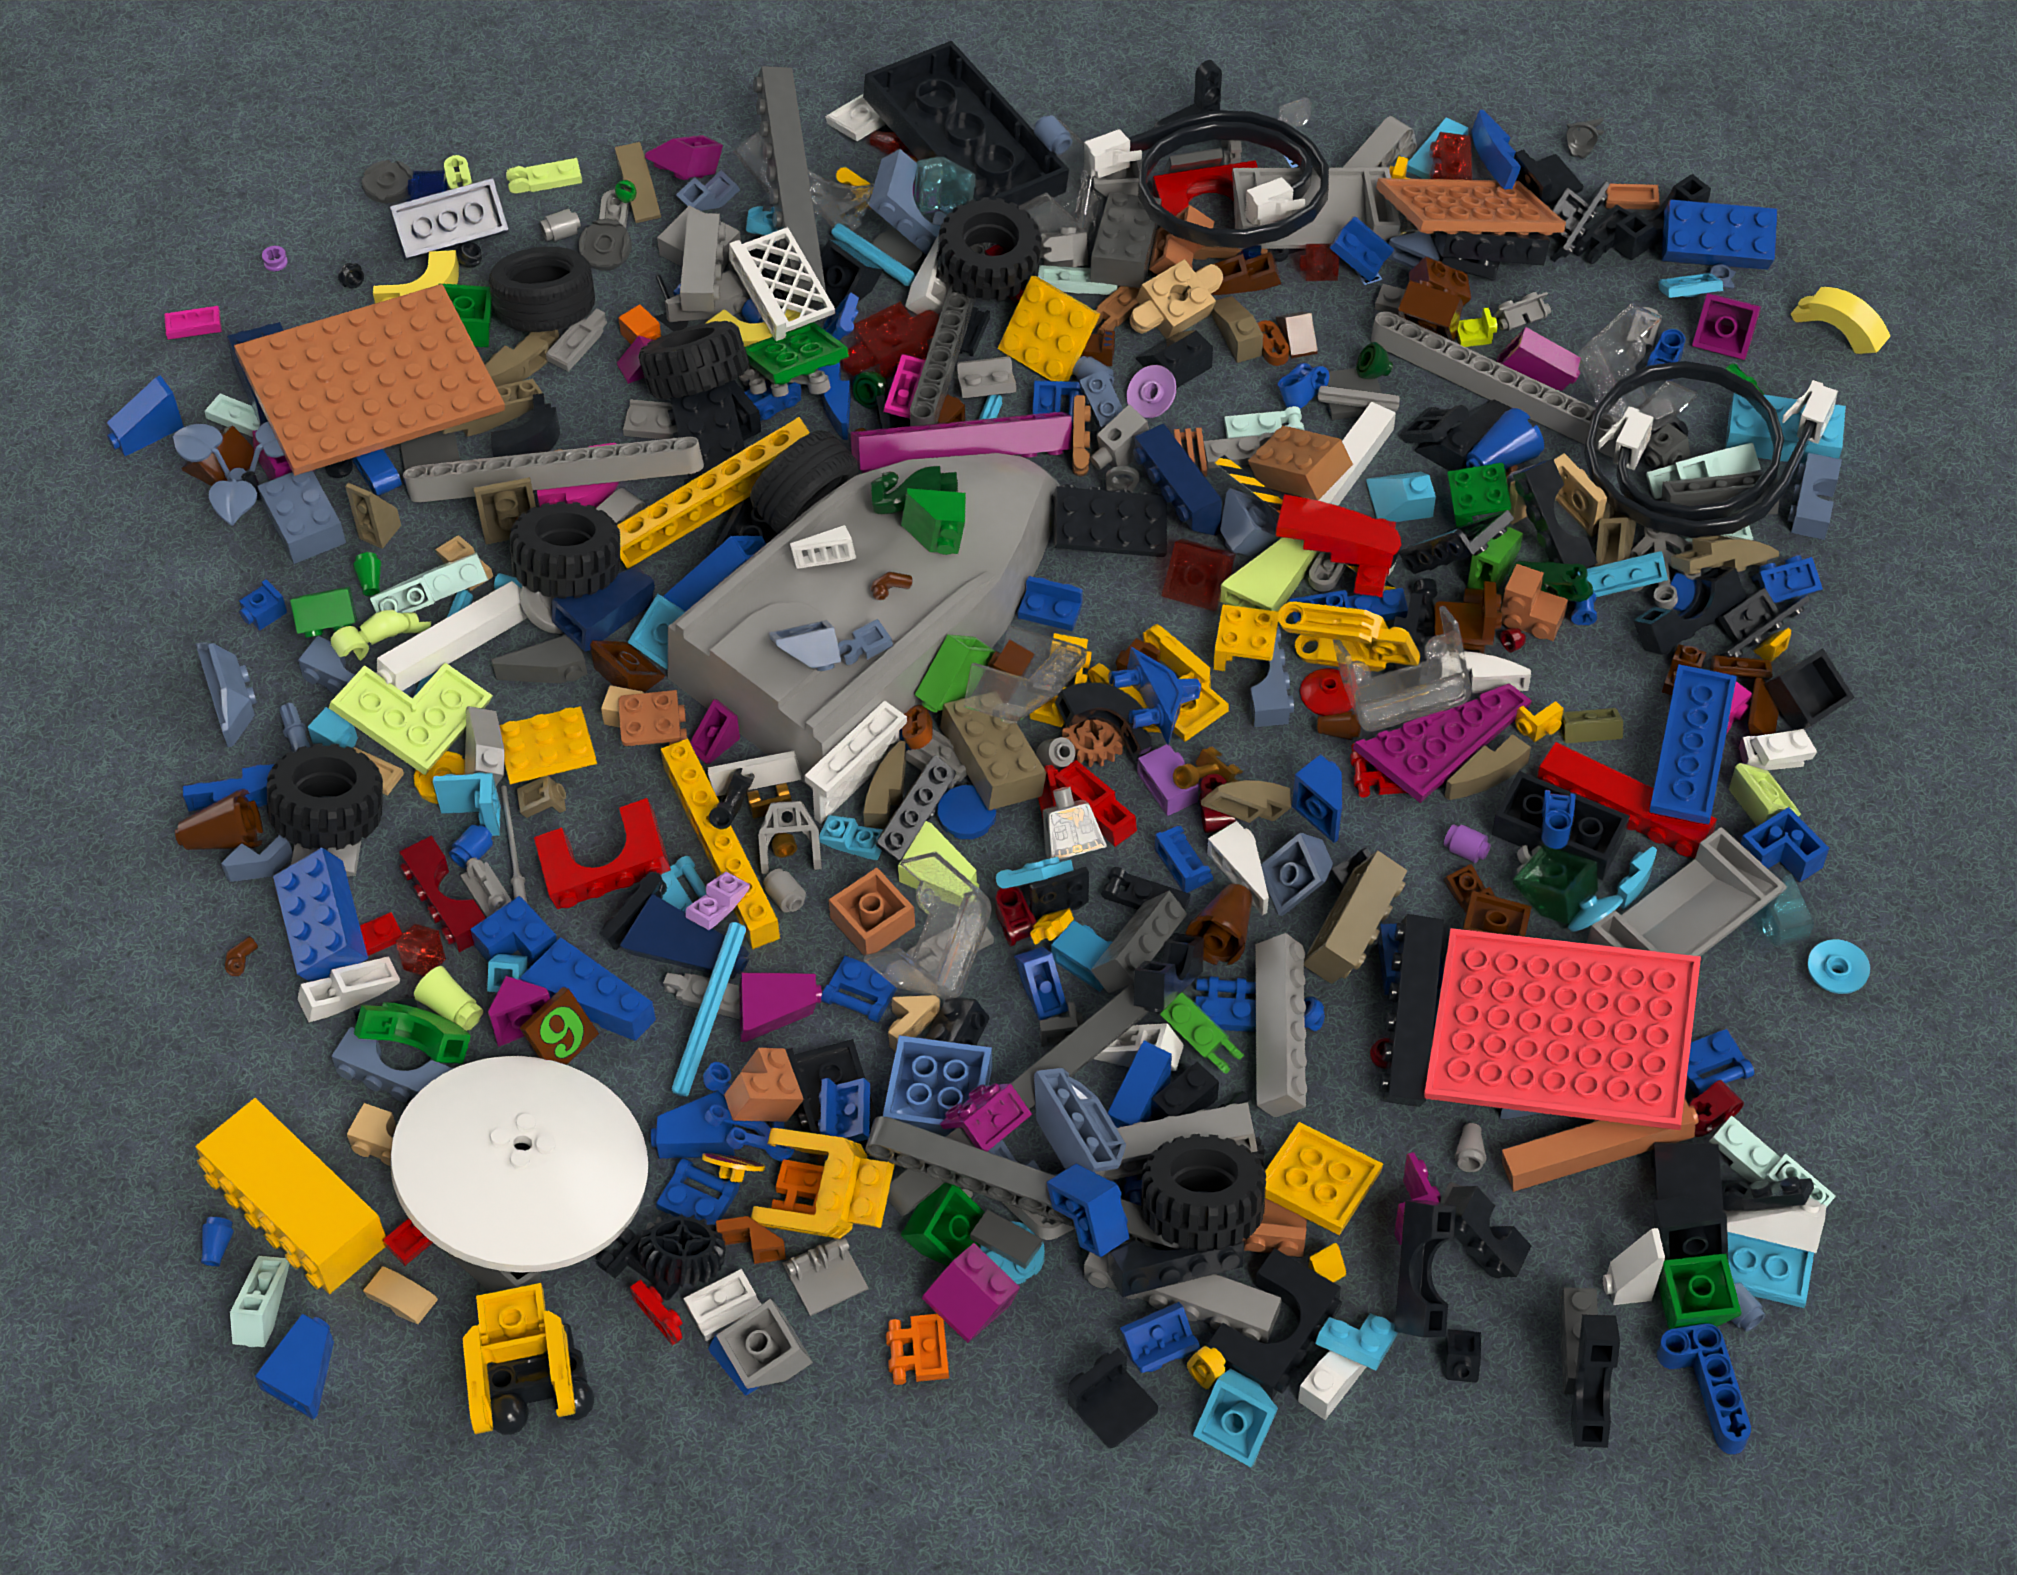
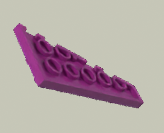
M1509 683L1482 693L1479 698L1467 703L1465 701L1456 703L1453 708L1446 711L1440 709L1406 722L1401 728L1380 732L1375 738L1367 741L1365 739L1356 741L1353 749L1421 803L1469 761L1484 745L1486 746L1516 720L1519 707L1524 706L1528 709L1532 700Z

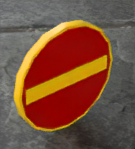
M705 1153L702 1156V1160L720 1166L719 1178L730 1179L731 1182H742L745 1170H765L764 1164L745 1158Z

